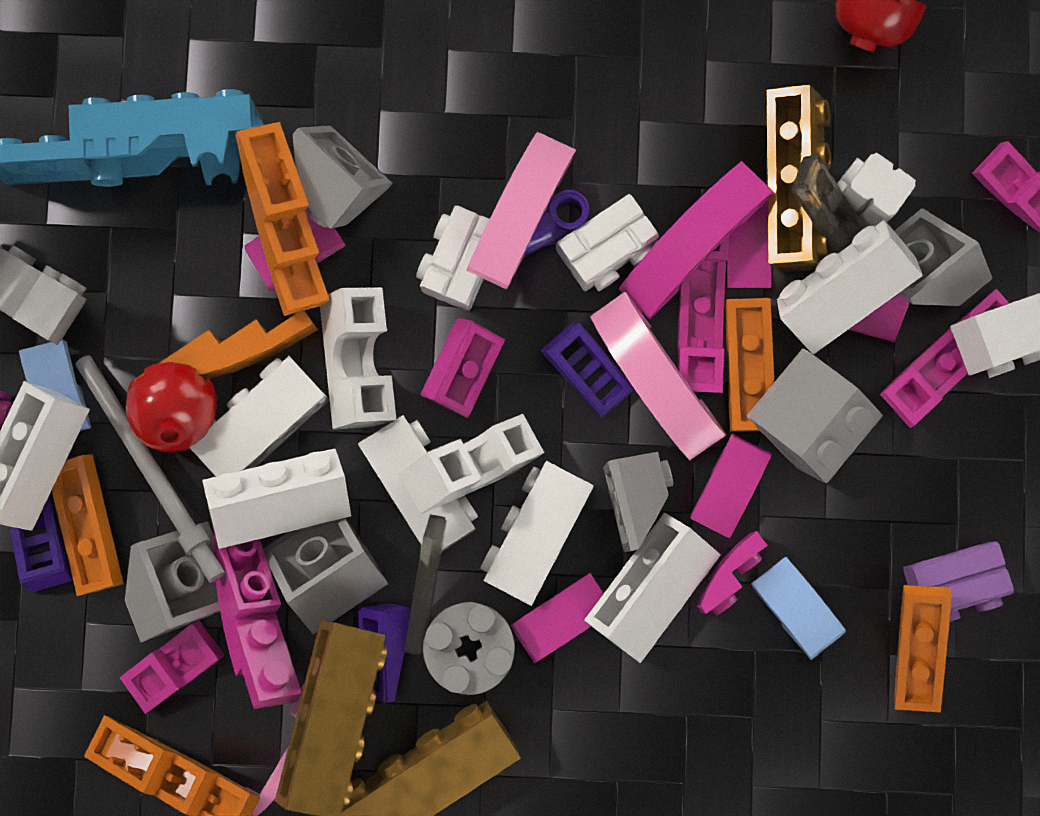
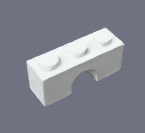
M341 288L328 294L330 300L326 305L320 306L333 429L366 428L396 420L392 375L379 376L373 361L375 340L380 334L387 332L382 288Z
M521 414L490 427L484 433L465 444L459 439L427 452L403 470L399 476L421 515L516 473L542 455L544 451L526 418Z

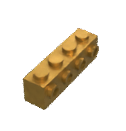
M811 85L767 90L768 187L774 192L768 198L769 264L782 272L816 270L820 261L832 254V237L830 231L826 230L825 213H830L832 207L831 192L829 187L825 186V170L830 169L831 153L828 143H824V127L830 124V108L828 101L824 100Z
M321 619L275 797V802L286 810L317 816H341L342 809L348 806L353 791V784L350 780L354 762L359 761L364 748V736L361 733L365 717L371 714L375 704L376 694L373 685L376 673L383 668L386 660L387 647L384 644L386 635Z
M488 701L479 706L477 704L469 705L455 716V722L441 731L433 729L425 733L416 742V747L402 756L394 754L388 757L378 766L377 772L364 781L362 779L353 780L351 800L348 806L342 809L341 816H433L521 759L514 740Z

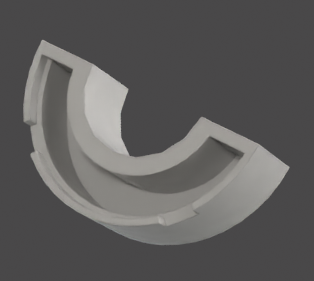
M12 246L9 252L0 248V310L35 333L58 345L87 300L82 296L86 288L49 266H46L44 271L40 272L32 267L36 259L15 246Z

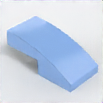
M61 340L58 345L50 342L19 350L28 383L60 392L86 407L82 387L76 383L66 341ZM88 415L80 431L91 428Z
M786 556L751 583L753 590L777 616L783 628L811 660L846 633L844 627Z

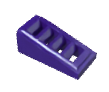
M571 323L541 350L549 362L601 418H604L635 390L580 323ZM576 340L580 346L564 359L560 353ZM588 353L592 359L578 372H575L572 367ZM601 367L605 372L587 386L584 380L597 368ZM612 379L617 385L599 400L595 394Z
M51 492L42 509L44 516L38 518L32 530L35 531L46 527V533L26 538L25 533L32 531L10 527L20 584L29 592H36L72 581L69 560ZM50 546V551L30 555L29 551ZM52 563H53V565H49V566H46V567H42V568H39V569H35V568H38V567L45 566V565H48V564H52Z
M380 603L362 606L358 610L360 629L386 635L384 641L387 647L386 660L383 668L377 671L373 685L376 694L375 699L386 703L395 701L410 625L411 608L391 603Z

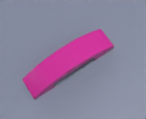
M741 161L676 221L643 257L619 289L623 293L627 291L639 310L648 319H651L681 289L679 286L739 224L743 225L774 192Z
M729 235L680 285L677 369L693 392L723 393L724 348H722L725 274L729 253Z
M995 289L958 322L1010 303ZM951 328L913 361L880 394L910 428L915 426L943 399L942 397L968 373Z

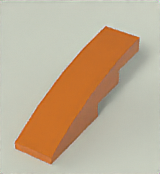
M280 122L237 131L235 135L257 230L284 316L326 305L330 299L315 260L319 250L305 213L309 203Z
M305 311L296 313L268 333L257 320H254L223 342H220L218 337L208 330L160 363L175 362L188 364L196 368V374L203 377L206 381L207 377L213 379L230 374L276 355L318 329Z
M104 715L84 755L85 758L142 793L156 796L188 816H252L260 799L259 795L229 778L109 716Z

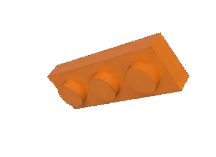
M726 299L724 304L730 432L760 431L746 415L774 383L771 299Z
M81 455L66 460L52 488V493L77 596L87 595L124 584L93 455Z
M903 585L894 691L895 710L941 712L952 602L950 587Z

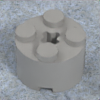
M476 602L459 603L438 614L426 631L423 645L425 663L432 677L450 692L466 695L488 691L500 683L512 665L515 649L511 628L504 617L493 608ZM469 635L472 641L480 640L482 647L476 651V659L470 660L467 654L459 655L457 648L463 644L461 637Z

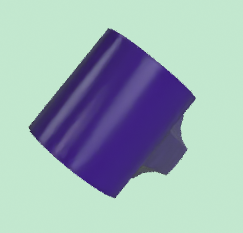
M565 190L554 196L553 200L549 202L524 256L564 238L587 222L589 205L581 193L574 190ZM565 205H573L578 208L581 217L573 223L563 222L557 216L559 208Z

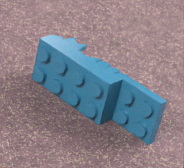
M235 89L221 90L216 93L217 96L199 97L198 94L192 92H179L173 94L172 99L155 100L154 97L149 95H133L127 98V102L110 103V100L105 98H87L82 101L83 104L69 105L70 141H67V138L56 135L42 136L37 143H22L19 139L1 138L0 180L6 185L91 180L92 185L110 187L121 185L123 178L158 176L177 158L190 157L192 166H198V161L200 160L207 185H212V180L219 174L230 176L232 183L236 184L238 183L241 159L235 134L237 131L263 126L264 124L251 96Z

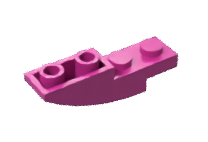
M214 532L212 536L213 554L225 571V574L216 580L223 628L235 675H244L254 709L297 702L302 692L276 615L281 602L261 541L257 539L219 549Z

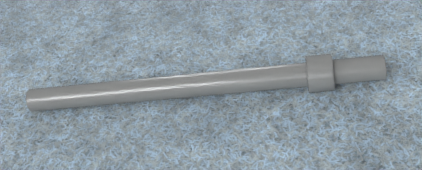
M82 357L76 362V367L179 532V543L187 555L194 556L209 582L218 580L225 574V571L208 546L211 542L201 525H195L148 447L131 431L125 410L92 357Z

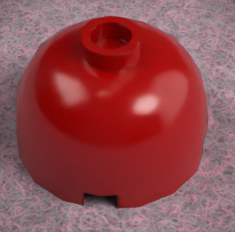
M836 0L835 4L836 18L841 28L853 35L850 44L874 53L877 45L894 47L904 43L913 35L927 8L925 4L916 0Z
M175 362L154 364L144 369V375L137 378L135 382L134 379L130 382L126 399V415L131 431L144 445L156 451L168 453L187 451L190 449V446L203 439L210 427L213 426L217 409L215 388L208 377L206 382L203 377L196 374V368L188 364Z

